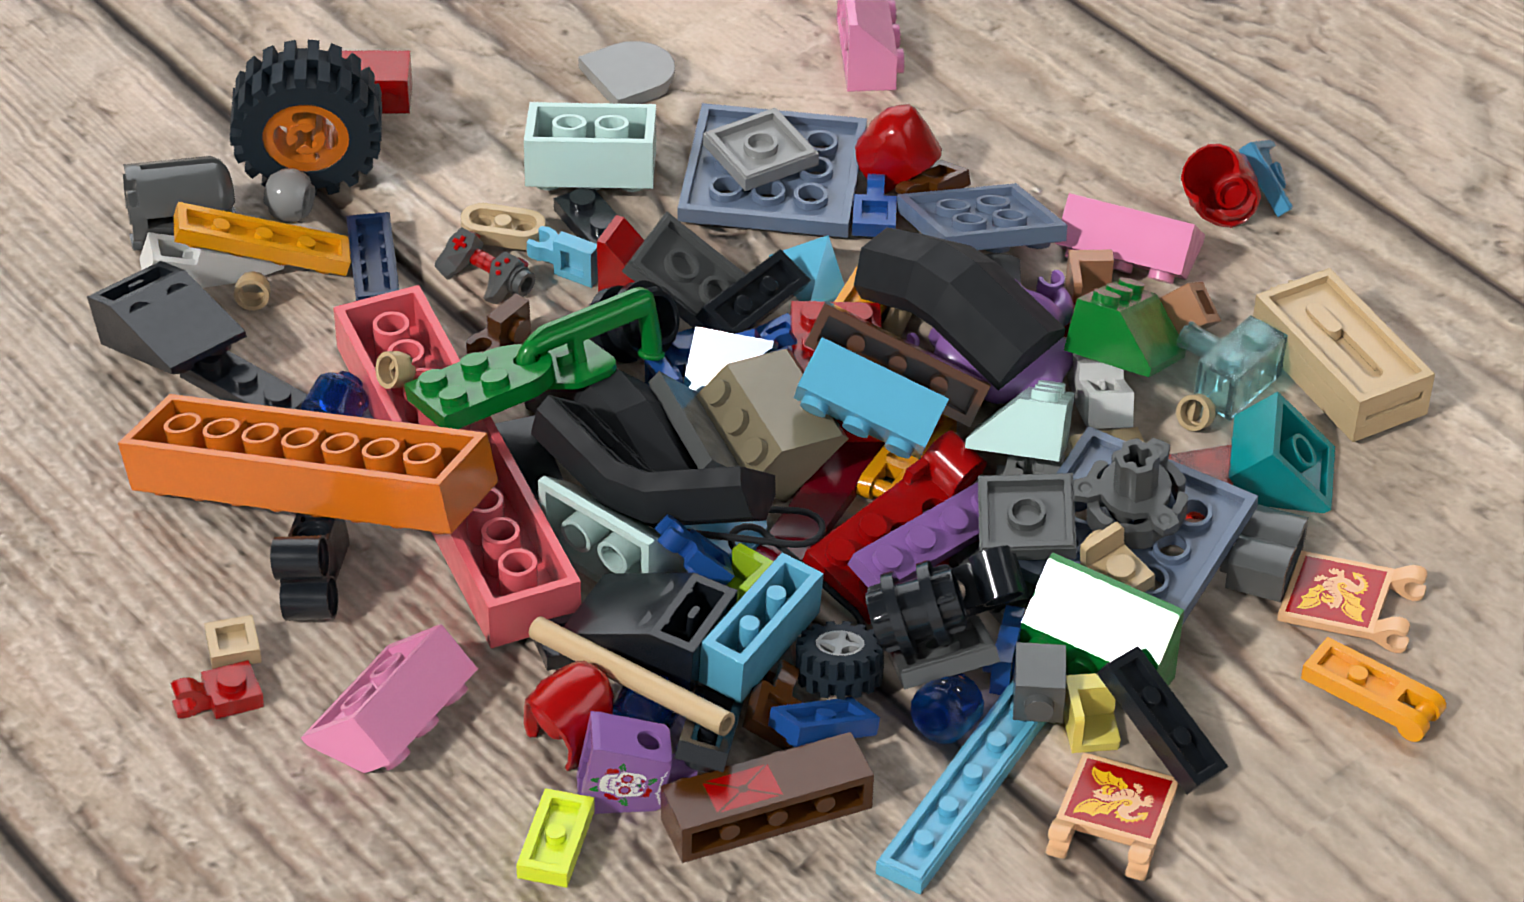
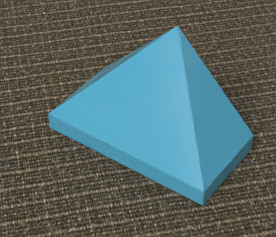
M829 235L783 250L811 279L807 286L796 295V298L799 301L825 302L827 300L834 302L845 284Z

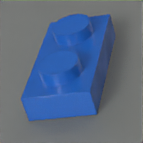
M845 697V700L830 699L771 707L768 726L785 737L788 744L799 747L851 732L855 739L876 736L880 717L852 697Z

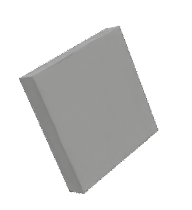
M772 108L703 133V145L744 191L819 165V153L777 108Z

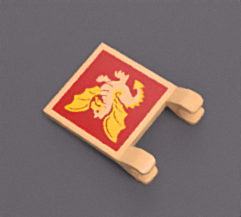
M1301 551L1280 606L1277 621L1373 640L1390 652L1402 653L1407 649L1409 638L1406 635L1410 629V622L1403 617L1379 619L1390 589L1408 600H1422L1426 592V585L1424 583L1427 578V570L1418 565L1393 569Z
M1083 752L1059 812L1050 825L1048 831V838L1050 840L1046 848V854L1065 859L1074 831L1086 833L1131 846L1128 852L1129 863L1125 876L1145 881L1156 845L1179 784L1173 776Z

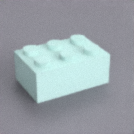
M529 102L524 136L525 187H537L540 190H555L559 187H578L579 189L595 190L601 188H621L628 192L653 189L656 159V104Z

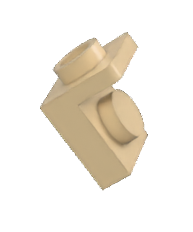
M1114 522L1103 530H1095L1080 545L1081 565L1143 592L1155 586V574L1124 544V527L1119 522Z

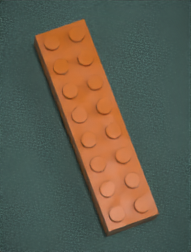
M169 394L118 442L131 489L135 491L154 493L158 496L171 495L192 498L195 501L207 500L229 503L233 506L265 508L274 512L286 511L308 514L312 517L344 519L354 523L366 522L388 525L397 529L409 528L431 531L434 534H452L498 482L488 435L485 432Z

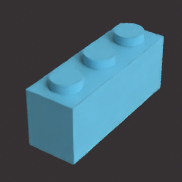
M823 337L808 363L794 395V399L801 401L800 406L810 414L818 417H825L827 414L843 422L842 426L848 432L862 438H867L868 435L885 442L884 446L888 451L907 459L910 456L918 459L921 458L949 400Z
M782 552L701 642L699 682L741 703L752 691V688L760 682L800 636L801 632L820 613L824 573Z

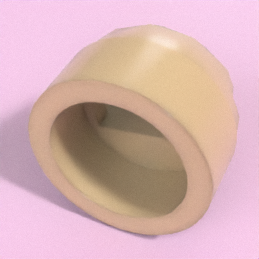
M255 271L244 273L237 280L234 289V298L237 304L247 310L263 308L268 303L271 292L267 277Z
M386 351L379 355L375 371L377 380L382 387L386 389L401 388L405 383L413 380L416 374V367L411 364L413 359L410 355L400 351Z
M1192 394L1185 396L1179 401L1176 408V416L1183 428L1189 431H1198L1209 427L1216 417V406L1213 400L1206 395ZM1202 405H1203L1204 408H1203V413H1202V418H1201V423H1200V422H1197L1196 420H1197V419L1199 418V416H1200V413H1201V410H1202Z

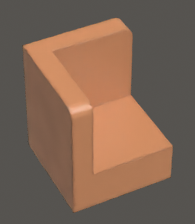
M1112 249L1068 250L1065 285L1073 303L1077 301V298L1094 291V289H1099L1107 285V283H1112L1114 266Z
M1203 282L1187 283L1159 298L1180 338L1195 330L1208 329L1221 322Z

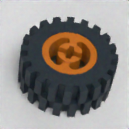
M308 39L307 48H297L296 40L284 42V51L279 53L274 45L263 49L262 62L255 56L246 62V73L241 70L236 77L235 88H233L230 144L234 146V157L238 164L245 162V173L253 179L258 174H262L261 185L265 187L267 180L273 173L281 169L294 168L304 172L310 178L311 184L315 187V196H317L318 188L326 187L328 195L340 192V182L344 181L349 187H352L359 182V171L365 175L373 168V158L378 159L381 150L382 92L379 83L375 84V74L369 66L361 70V58L354 53H351L344 59L342 57V47L331 43L328 51L319 49V40ZM326 119H328L333 125L326 124ZM280 126L286 127L287 133L284 130H282Z

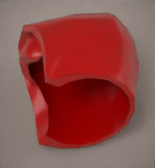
M910 104L888 107L877 115L858 138L855 153L859 168L866 179L868 174H885L884 193L893 190L900 182L907 181L931 168L940 159L942 148L929 125L916 108Z
M1220 143L1208 144L1197 149L1188 158L1182 169L1181 181L1190 206L1194 208L1202 219L1216 226L1232 228L1246 223L1256 212L1261 199L1259 182L1245 154Z
M585 660L575 661L542 680L525 699L523 723L526 735L530 738H537L542 728L549 737L555 740L563 739L568 748V762L564 767L567 771L579 767L591 711L613 714L614 695L608 677L603 671Z

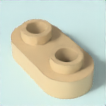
M491 203L472 204L466 207L460 215L461 227L479 234L480 240L484 243L483 245L512 248L520 251H527L528 239L539 242L538 229L540 226H546L543 215L535 210Z

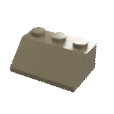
M788 349L728 363L696 395L738 465L775 475V498L784 503L849 439L835 418L827 414L825 417L810 414L800 406L801 401L794 399L797 385L804 370L793 353Z

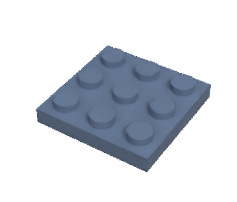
M1017 183L897 195V211L922 234L970 245L977 250L1004 253L1008 252L1010 247L1015 246L1044 249L1048 248L1050 243L1067 240V224Z

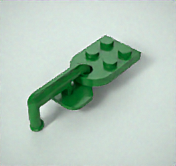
M636 287L539 326L523 344L501 346L482 353H470L462 357L460 362L443 369L425 371L418 379L404 384L407 400L439 427L460 429L533 399L547 389H580L608 378L617 369L615 358L589 339L637 319L642 348L638 350V356L649 361L662 360L665 353L662 351V336L655 298L648 289Z

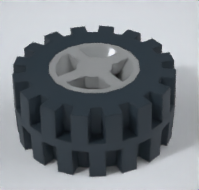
M828 621L826 626H821L818 623L812 625L811 630H803L801 637H798L796 640V667L799 668L798 684L801 688L806 687V691L811 694L819 692L822 698L828 699L833 695L841 700H845V696L849 695L855 699L862 697V692L867 694L874 692L875 687H880L882 684L884 672V649L880 647L874 630L866 631L867 626L860 623L852 626L850 621H843L842 624Z

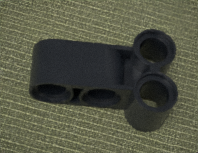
M297 513L288 537H274L272 540L270 551L271 569L275 580H280V609L285 621L335 619L338 611L336 580L350 545L346 520L330 517H312L308 514Z
M1008 545L981 551L968 559L969 563L952 568L958 583L965 587L964 603L968 617L987 611L992 614L1000 613L1006 605L1020 607L1031 600L1016 553H1012Z

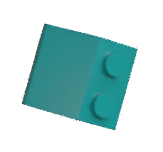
M1278 391L1234 415L1229 479L1233 486L1258 495V505L1323 514L1332 510L1335 446Z

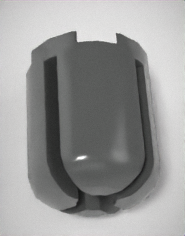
M213 156L123 164L125 174H123L125 206L128 210L129 223L132 225L133 233L129 234L133 251L143 250L148 232L174 235V213L178 202L236 213L235 207H233L235 195L231 174L221 159Z

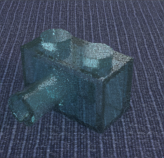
M1250 315L1223 338L1190 321L1188 326L1185 325L1181 330L1177 345L1201 358L1198 361L1194 394H1204L1211 398L1216 406V413L1230 421L1234 418V415L1243 410L1281 376L1288 335Z

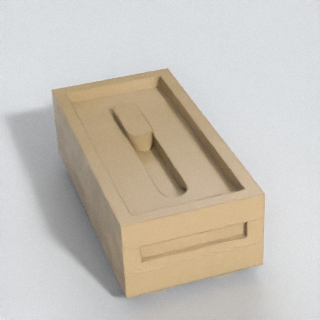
M1331 268L1297 280H1288V283L1275 287L1271 286L1269 290L1256 294L1250 335L1352 442L1428 413L1435 373Z

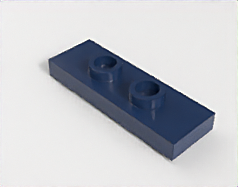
M390 212L346 216L356 301L400 290Z

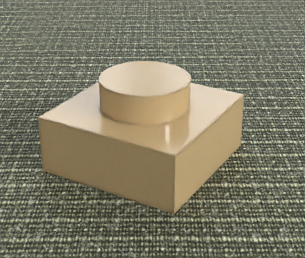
M253 614L204 623L212 669L249 660L250 664L262 663Z

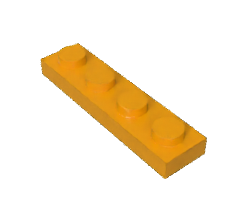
M178 202L175 209L174 242L186 244L192 248H206L227 252L237 257L247 256L267 260L278 265H292L312 269L323 274L332 273L346 276L351 264L349 236Z

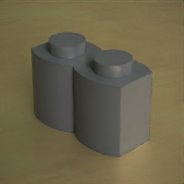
M1257 504V509L1220 565V572L1227 574L1225 588L1281 602L1285 596L1300 553L1305 545L1309 517Z

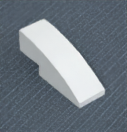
M150 232L147 234L140 256L141 270L163 261L184 269L202 288L236 283L246 272L255 271L267 275L282 270L285 266L247 256L237 257L227 252L206 248H192L186 244L174 242V235Z
M1073 353V366L1066 375L1070 390L1075 393L1074 401L1085 425L1095 429L1133 427L1134 391L1124 380V369Z

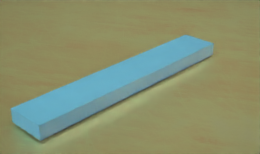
M1013 680L877 860L875 874L921 895L1043 728L1046 722L1013 720Z

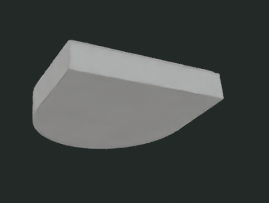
M622 42L578 57L579 69L611 104H643L659 98L667 93L669 85L675 76V63L672 56L663 48L647 42Z

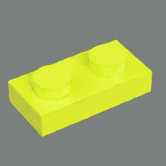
M548 788L544 789L516 864L517 878L565 888L568 887L595 811L594 797Z

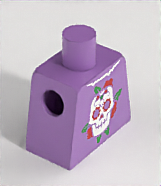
M591 711L577 771V794L594 797V814L657 811L661 808V785L672 783L681 778L697 776L698 771L688 767L684 761L674 758L675 753H672L670 729L665 724Z

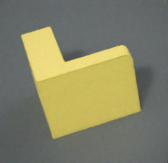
M1096 673L1066 675L1063 719L1071 753L1118 750L1120 748L1121 739L1114 715L1116 699Z

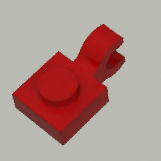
M249 660L202 671L201 682L190 677L179 678L171 682V688L176 698L172 700V705L177 718L180 719L189 718L212 709L215 719L264 707L263 692Z

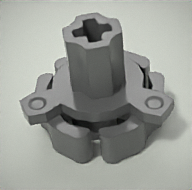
M1139 438L1125 441L1122 443L1121 450L1113 452L1109 466L1106 461L1098 460L1093 464L1086 477L1073 480L1074 501L1087 503V523L1093 532L1098 529L1103 530L1114 523V520L1103 513L1100 507H1107L1110 515L1124 527V544L1129 549L1152 547L1159 539L1178 532L1187 517L1188 495L1185 493L1186 477L1172 462L1168 461L1170 444L1156 438H1152L1148 443L1142 442ZM1172 493L1176 503L1172 508H1168L1166 505L1170 501Z

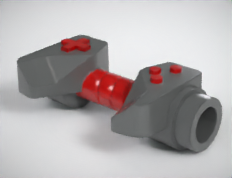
M463 227L459 228L449 238L445 249L435 261V268L447 280L470 264L489 273L488 287L483 298L486 302L492 304L500 303L508 292L513 295L517 293L524 297L530 293L535 284V274L530 272L526 260L515 257L506 251L497 258L481 250L484 243L480 240V235Z

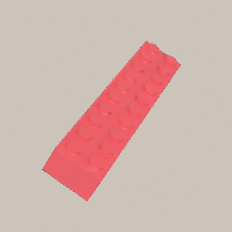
M416 285L333 307L337 348L373 419L439 427L407 400L404 386L390 389L382 387L377 380L375 371L377 358L386 351H400L410 355L413 359L411 364L416 367V374L413 380L418 379L425 371L443 369L460 362L421 287ZM489 416L460 429L487 433L498 482L452 534L432 533L486 641L492 649L529 638V628L532 622L539 616L552 619L575 613L581 605V581L494 421Z

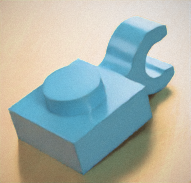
M540 226L538 229L539 242L532 239L527 240V255L534 260L554 264L555 275L590 288L598 281L596 243L563 231L558 235L554 229L546 226Z

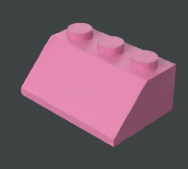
M837 0V25L847 92L896 90L897 73H904V51L899 49L900 27L899 24H896L895 0Z
M1069 193L1062 216V221L1067 224V240L1055 242V244L1062 249H1066L1065 257L1067 258L1068 250L1112 249L1114 257L1113 270L1131 274L1133 267L1149 270L1148 278L1173 284L1175 277L1187 280L1203 245L1205 234L1195 224Z
M442 624L389 644L305 732L301 739L307 746L362 773H367L381 767L391 770L408 757L411 751L407 746L415 737L420 738L437 725L440 719L436 714L444 706L447 707L453 704L466 693L468 687L465 683L478 668Z

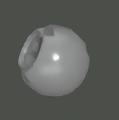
M287 168L270 175L265 186L264 204L268 206V211L274 218L283 222H297L310 214L315 199V187L304 172L294 168Z

